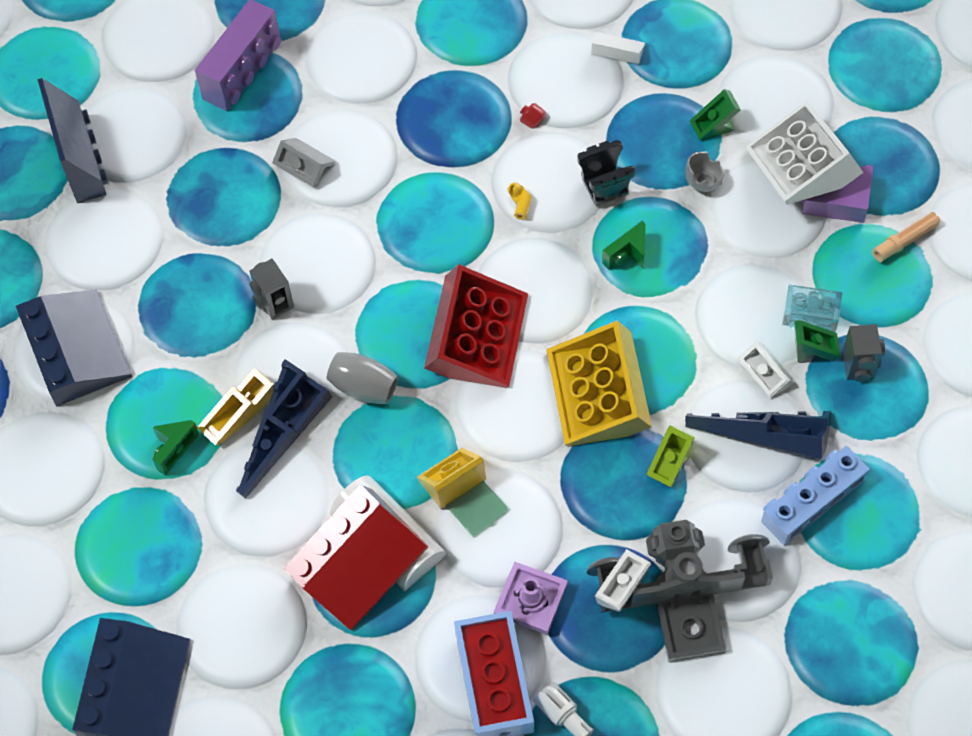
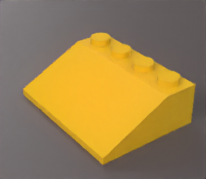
M614 321L546 349L564 442L567 447L628 437L652 428L632 333L619 321Z

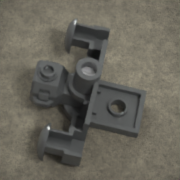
M688 520L661 523L653 529L652 534L646 539L648 555L655 558L656 562L665 568V571L655 582L637 585L622 609L656 604L668 662L725 653L726 647L714 594L770 585L773 576L769 559H765L763 550L770 541L766 536L760 534H748L738 537L729 544L727 550L730 553L739 554L741 564L734 565V568L731 570L706 573L701 559L697 556L699 551L705 546L702 530L696 528L695 524ZM607 557L599 559L587 568V574L598 576L599 586L601 587L620 558ZM599 604L601 613L616 611ZM689 621L695 622L699 627V632L695 635H689L684 631L683 625Z

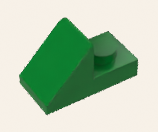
M723 89L689 121L699 140L704 141L734 130L730 120L741 109L731 90Z
M643 221L639 222L603 249L602 264L608 270L615 265L619 266L624 263L628 256L643 268L646 224Z
M801 320L794 322L798 362L812 355L831 361L840 357L836 332Z
M192 420L153 427L156 437L165 444L160 445L156 449L152 460L157 471L165 476L200 435L196 423Z

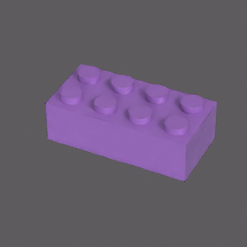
M249 0L195 69L202 100L225 111H228L233 104L238 102L242 91L252 83L254 75L260 68L265 66L270 54L277 50L281 43L275 10L254 0Z

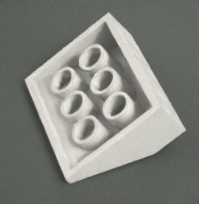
M805 101L745 146L787 205L842 189L863 173L848 150L808 101Z

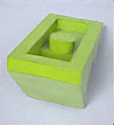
M669 425L646 475L672 487L684 462L691 455L695 437Z

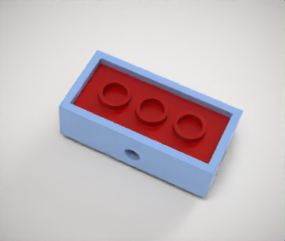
M506 611L454 621L474 735L519 736L534 733V719L512 612Z

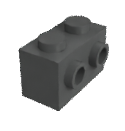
M273 258L266 262H260L253 269L249 270L252 280L249 282V286L255 294L252 296L259 309H265L271 320L294 308L289 282Z
M877 324L849 326L842 349L847 380L867 381L874 378L877 368H880L881 356L885 355V343L883 339L879 338Z

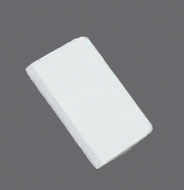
M597 32L591 44V54L639 64L645 43Z
M757 340L737 358L770 399L795 383L767 347Z
M626 549L596 593L597 603L601 606L620 611L650 568L651 562Z

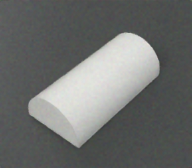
M371 476L360 477L339 494L331 507L330 515L332 516L361 484L373 489L429 546L396 582L405 592L447 554Z

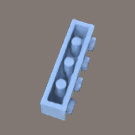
M847 445L840 451L837 449L832 451L825 458L823 465L819 468L817 466L812 467L805 474L804 480L799 484L796 482L792 483L784 491V496L779 500L774 498L764 506L761 522L783 546L866 481L870 468Z

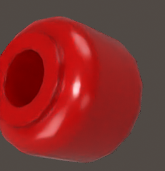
M536 103L530 104L529 107L525 105L520 111L522 114L520 122L532 129L538 128L546 118V111Z

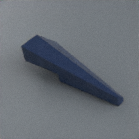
M286 359L282 362L281 373L278 381L274 384V392L269 406H266L255 436L253 450L249 461H246L245 472L240 486H237L236 492L245 499L332 398L328 389L308 377L303 370Z
M798 411L797 415L781 414L779 412H737L735 418L720 417L719 413H711V416L687 413L685 416V427L822 459L826 452L831 422V411H823L822 416H807L806 411Z

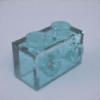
M789 284L782 325L794 329V322L801 320L836 332L840 316L842 292Z

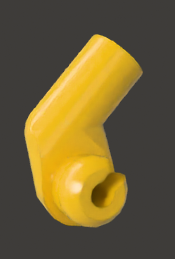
M513 182L508 186L507 191L517 205L514 217L519 220H525L532 198L522 185Z

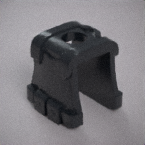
M615 140L611 143L605 141L599 143L598 147L596 145L586 148V151L580 152L577 155V162L582 169L581 177L595 206L612 201L618 196L621 198L629 195L628 186L631 178L635 176L634 166L616 169L619 155L623 150L620 140Z

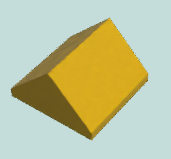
M460 448L417 476V479L439 508L442 509L486 480L484 461L481 456Z

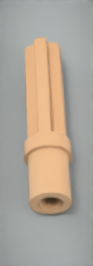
M930 212L896 235L888 237L885 242L872 249L874 258L878 262H883L890 256L898 254L904 247L939 226L940 217L935 212Z

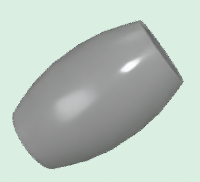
M337 352L335 354L326 379L333 386L346 395L360 401L375 404H388L398 383V376L384 364L365 355L349 352Z

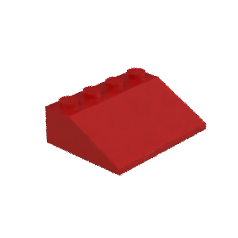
M458 264L445 275L424 369L451 379L508 388L510 386L528 293Z
M360 484L284 569L309 595L349 630H353L429 546L373 489Z

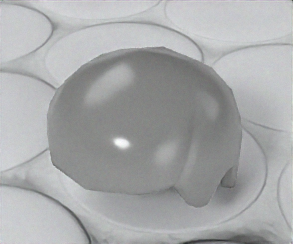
M696 152L688 157L685 178L691 187L702 192H710L722 184L724 171L720 166L719 160L712 161L709 158L708 152Z

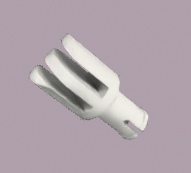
M552 682L541 692L533 696L532 701L556 726L564 725L574 736H591L594 732L576 713L577 705L555 682Z

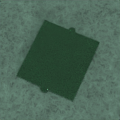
M484 481L446 505V508L472 537H475L486 527H492L495 520L509 511V508Z

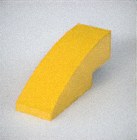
M254 368L237 389L233 386L197 428L218 446L242 428L271 400L274 392V383L262 372Z

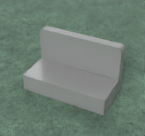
M291 138L280 141L272 163L314 187L318 186L324 168L334 166L335 160L298 138Z

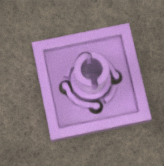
M514 561L494 609V614L511 611L515 624L548 635L567 588L568 580ZM522 610H523L525 613L529 612V614L524 615V614L522 613Z

